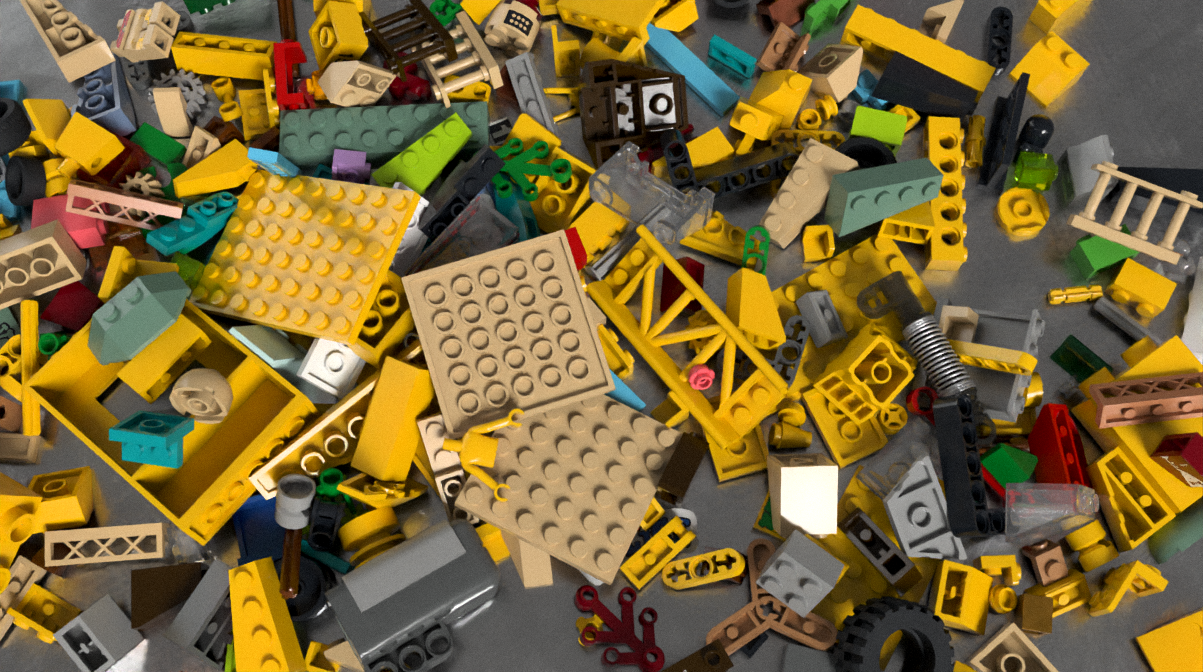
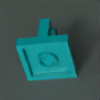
M139 410L109 428V440L122 442V460L178 469L183 465V437L194 430V418Z

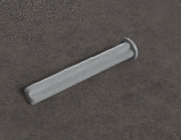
M663 204L658 205L591 266L587 265L585 267L587 274L595 282L600 281L601 277L625 257L640 240L641 237L636 233V229L644 224L650 232L654 231L670 216V210Z
M1100 297L1094 304L1095 310L1136 341L1149 335L1156 345L1163 343L1161 339L1105 297Z

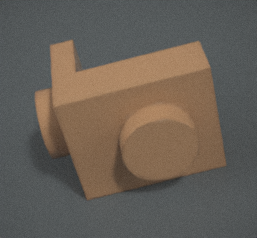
M1036 538L1021 548L1022 554L1031 559L1037 582L1041 586H1049L1069 576L1060 545L1047 538Z

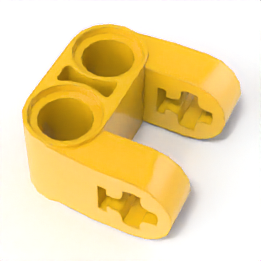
M18 334L10 338L0 349V373L5 366L9 365L8 372L2 376L0 375V386L22 402V383L19 381L22 378L21 335ZM39 350V362L45 365L48 362V355L43 354Z

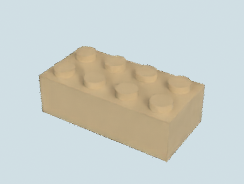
M58 219L0 241V310L17 304L22 300L33 298L83 279L87 260Z

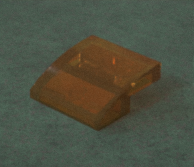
M137 214L132 216L134 219L140 220ZM107 221L109 233L105 236V245L89 248L93 266L98 272L107 269L114 246L125 247L134 258L149 253L142 228Z

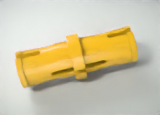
M981 115L969 117L968 136L965 138V145L967 146L965 166L969 168L982 166L983 147L986 145V138L984 137L986 118Z

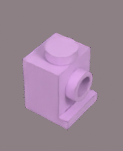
M334 149L332 180L364 184L365 179H370L371 163H366V152Z

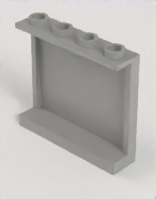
M938 298L933 315L938 325L943 305L953 306L949 298ZM971 308L979 315L974 343L1023 351L1037 359V339L1043 336L1045 322L1041 320L1038 309H1033L1032 316ZM932 342V343H930V344L924 346V348L930 346V345L933 344L934 342ZM933 347V348L927 350V351L924 352L923 354H925V353L931 351V350L934 349L935 347ZM937 351L934 352V353H932V354H930V355L927 356L926 358H928V357L934 355L935 353H937ZM920 363L912 390L926 386L936 392L938 388H934L935 384L931 383L930 375H926L927 371H923L925 367H922V363ZM962 364V367H965L964 371H967L970 380H973L974 385H976L975 389L967 394L972 403L974 416L1016 423L1018 413H1023L1025 406L1023 393L1025 387L1029 388L1032 375L1025 376ZM918 392V405L929 408V396L924 392Z

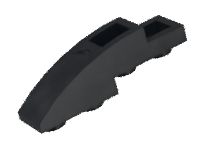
M486 144L468 163L462 160L435 194L418 229L436 244L473 206L470 202L506 163Z

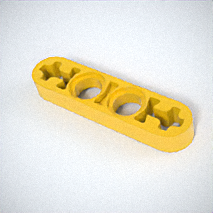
M951 339L946 340L952 346L951 349L955 350L956 358H959V362L964 365L1030 376L1038 362L1035 357L1023 351Z

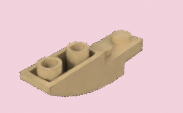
M442 412L417 419L448 521L451 522L461 518L468 520L471 524L478 523L479 519L454 506L467 480L458 452L443 449L444 439L449 438Z

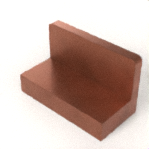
M762 0L756 4V7L760 14L770 16L774 28L780 22L790 27L805 17V10L815 1Z

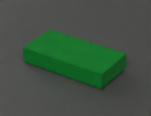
M146 122L141 125L129 140L132 146L165 166L171 163H178L187 151L184 145Z

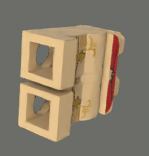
M163 1L155 3L154 7L148 10L137 9L136 12L133 9L126 10L124 19H119L118 39L112 41L110 50L117 56L125 57L133 63L168 58L174 39L172 36L176 33L181 15ZM168 21H171L169 27L165 25ZM161 43H164L162 49L158 47Z

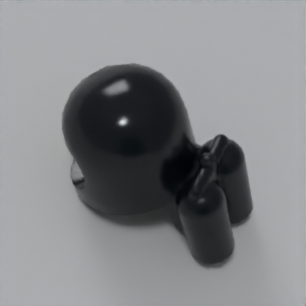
M1037 114L1026 120L1019 134L1022 144H1020L1013 158L1014 163L1018 165L1025 163V166L1030 169L1036 167L1043 155V149L1047 146L1054 133V123L1049 117Z

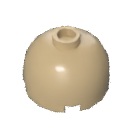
M197 368L191 369L180 376L173 387L169 399L172 406L182 415H185L187 411L195 415L194 421L216 424L222 422L224 417L227 416L233 400V391L230 383L217 370Z

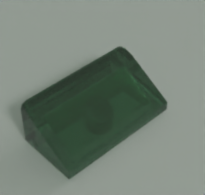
M1071 334L1050 356L1056 364L1079 383H1082L1103 367H1106L1110 373L1114 370Z

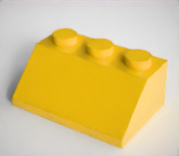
M389 269L354 346L347 345L358 357L379 370L383 366L386 355L391 356L404 341L406 335L415 327L402 277Z

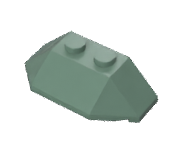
M176 271L136 277L93 314L88 340L89 349L103 366L109 365V363L133 359L177 321L185 305L186 297H189L192 290Z

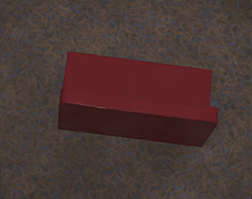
M688 256L676 259L703 289L705 265ZM665 264L663 265L660 311L663 313L687 289ZM695 298L682 311L689 315H695V312L702 310V305Z

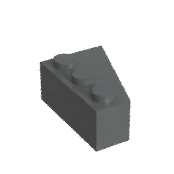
M215 559L163 637L196 659L221 671L224 662L220 661L224 648L226 644L231 645L233 635L230 634L233 624L228 570L234 567Z

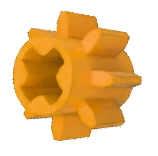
M326 70L313 71L311 73L312 79H306L307 91L309 95L314 94V99L328 100L318 84V80Z

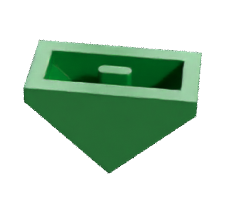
M998 443L980 456L983 466L1007 492L1029 479L1038 462L1037 456L1003 443Z

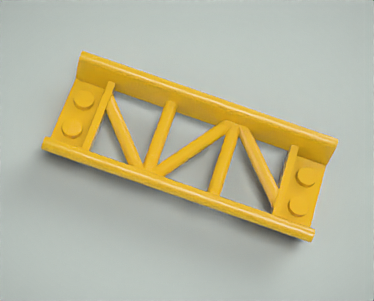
M642 224L636 229V233L641 237L640 240L604 280L589 283L586 286L587 293L670 390L680 398L689 409V412L723 450L730 444L738 442L744 435L749 434L780 403L785 394L790 390L787 387L788 383L648 228ZM663 262L687 289L650 328L655 271ZM643 284L639 322L624 304ZM695 298L717 322L716 324L660 335L684 307ZM716 335L683 370L676 365L661 347L663 345ZM725 342L719 409L716 410L699 390L693 389L690 386L689 371L696 365L704 364ZM737 344L758 369L732 394Z

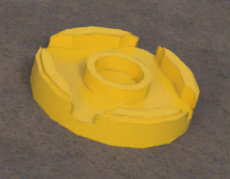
M1016 186L1007 189L998 199L995 207L996 219L1000 226L1008 233L1018 237H1029L1037 234L1045 226L1050 215L1049 205L1043 195L1037 194L1032 191V188L1027 186Z

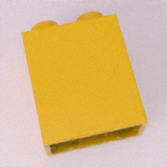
M1146 335L1120 354L1128 367L1114 377L1106 367H1103L1080 383L1077 387L1086 398L1070 410L1104 452L1119 446L1175 514L1182 512L1202 497L1203 487H1189L1153 461L1150 456L1165 435L1198 432L1203 437V417L1099 429L1095 422L1098 405L1089 393V387L1092 384L1203 372V365L1177 335L1159 345H1156L1149 335ZM1199 383L1187 384L1195 388L1202 387ZM1158 387L1166 391L1174 390L1168 387ZM1131 390V392L1136 394H1145V392L1139 390ZM1110 393L1102 394L1104 398L1117 397Z

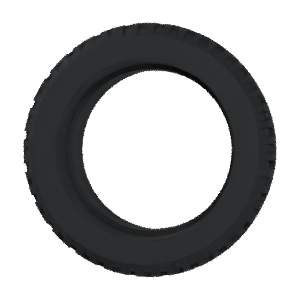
M0 98L1 157L23 145L32 130L31 124L21 105L9 98Z
M870 137L848 139L835 149L852 159L867 160L876 167L897 163L889 147H886L881 141L874 140V138L870 139Z

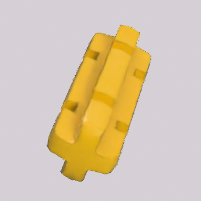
M1093 284L1089 285V287L1085 285L1064 287V290L1061 288L1051 289L1047 296L1049 303L1053 305L1061 304L1062 301L1064 303L1086 301V299L1089 301L1098 300L1102 297L1103 292L1100 285Z

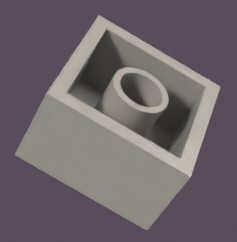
M795 529L767 560L755 583L804 618L834 588L844 564Z

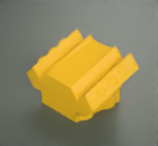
M871 322L860 329L859 335L848 342L845 349L836 359L826 366L825 372L814 379L813 386L857 425H860L870 419L878 410H884L915 376L912 372L916 369L918 360Z

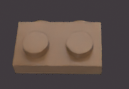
M780 22L774 28L755 64L765 72L787 69L796 72L799 67L797 64L799 59L809 48L808 42L811 35L806 33L800 37L788 26Z

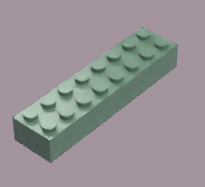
M487 101L450 103L451 107L446 108L444 103L281 110L279 153L300 170H315L319 164L332 168L334 149L366 152V163H371V167H382L456 112L473 135L459 151L461 160L467 162L485 144L490 146Z

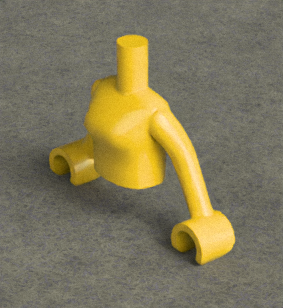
M513 409L509 416L471 427L464 434L462 441L445 438L443 443L444 450L459 452L462 468L494 491L495 499L499 502H506L508 499L500 498L497 495V491L500 488L510 489V487L506 484H499L485 471L477 467H494L499 438L482 434L509 425L514 428L521 427V423H515L511 419L514 414L524 415L521 409Z

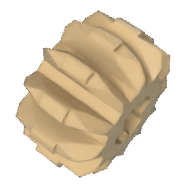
M136 172L134 178L126 175L128 181L126 184L119 183V187L125 191L142 193L157 198L165 196L164 192L160 190L162 184L158 180H154L151 174L144 176L141 172ZM133 208L128 210L132 216L137 214L144 218L147 211Z

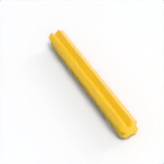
M22 300L20 302L22 386L34 373L39 371L38 302L35 300ZM22 388L23 435L38 436L41 433L40 403Z

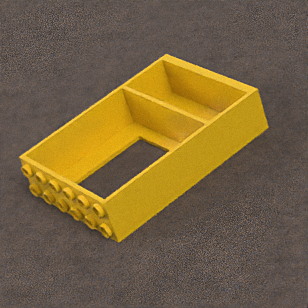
M186 299L181 314L198 326L212 341L196 360L205 368L215 369L220 372L230 383L233 391L230 410L220 423L205 424L194 421V430L183 437V465L178 469L122 460V442L109 440V428L121 421L102 406L97 399L118 378L117 373L127 361L109 363V365L104 366L98 362L88 347L91 318L79 332H76L71 337L68 343L58 352L54 353L50 360L29 378L22 388L177 527L205 546L257 490L249 481V476L318 419L321 414L307 396Z

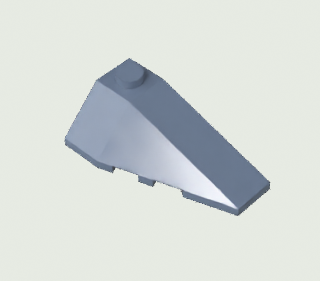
M112 52L116 61L84 75L86 80L84 86L78 89L79 101L78 104L72 106L71 118L75 112H78L118 138L135 131L136 122L119 58Z

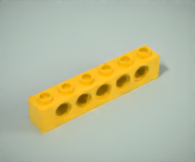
M929 116L923 127V158H928L943 174L938 197L929 201L935 228L928 244L925 245L926 270L957 271L963 262L967 260V247L963 245V238H965L967 232V224L963 222L966 199L962 198V190L965 187V175L961 174V167L964 165L965 153L961 151L964 129L960 128V118ZM940 144L946 145L949 149L943 148ZM940 167L948 169L949 172L943 171ZM941 191L948 192L950 196L944 195ZM941 214L949 216L951 220L944 219ZM942 238L948 239L951 244L944 243Z

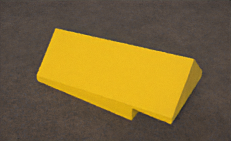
M386 355L358 435L360 438L350 464L352 467L381 481H406L421 435L417 419L427 417L435 392L428 368Z

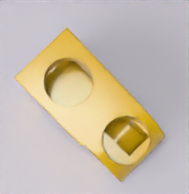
M452 74L446 76L444 83L457 79L460 76ZM478 81L447 95L450 103L487 101L488 104L491 87L486 83Z

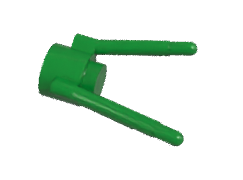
M65 331L41 333L38 341L39 350L43 354L48 355L49 361L51 356L68 343L72 336H66Z

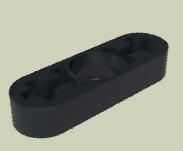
M1006 7L994 8L987 20L984 61L996 68L993 75L1003 74L1010 63L1013 14ZM997 17H1001L1003 21L1001 28H997L999 26V18ZM996 36L1001 37L1005 44L996 45L992 38ZM996 54H999L998 63L1000 66L996 65V62L993 61Z

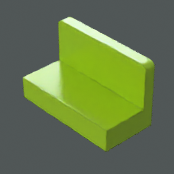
M857 106L847 140L855 137L874 138V140L881 141L882 144L889 147V150L897 153L902 145L908 118L904 115Z

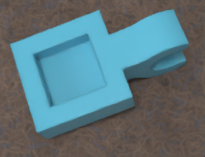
M866 69L858 75L857 86L851 93L861 104L868 101L873 109L883 111L887 108L885 105L887 101L872 96L879 81Z

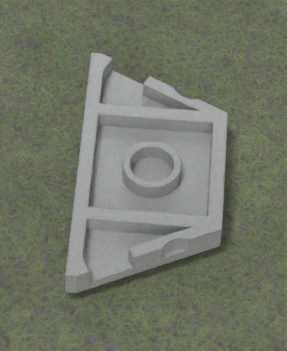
M922 454L882 501L899 547L907 557L965 560L967 555L961 539L956 538L951 531L947 502L929 455Z

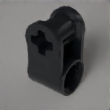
M319 495L316 496L307 539L308 545L313 550L326 552L332 549L338 527H340L346 501L337 503L323 500Z

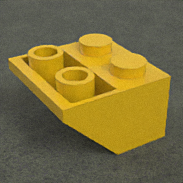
M943 560L937 564L934 572L928 608L933 610L934 615L942 619L945 626L984 636L989 610V593L992 589L994 578L974 567Z

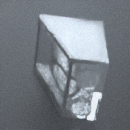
M1006 483L1005 542L1030 546L1095 519V512L1099 510L1098 495L1095 494L1094 489L1080 484Z

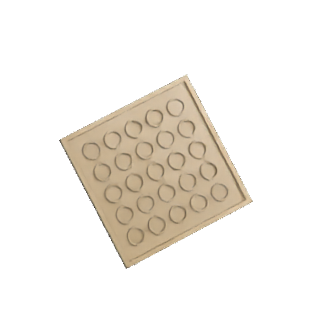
M564 229L401 278L450 439H461L471 427L509 416L513 409H521L524 412V415L514 414L511 417L512 421L515 422L615 391L616 388Z
M604 394L515 421V423L522 424L519 428L509 425L495 430L491 437L499 438L494 467H477L485 471L499 484H506L510 487V489L500 488L497 491V495L500 498H506L508 501H497L494 497V491L480 479L470 474L454 506L611 585L657 491L656 488L683 434L672 428L668 429L666 425Z

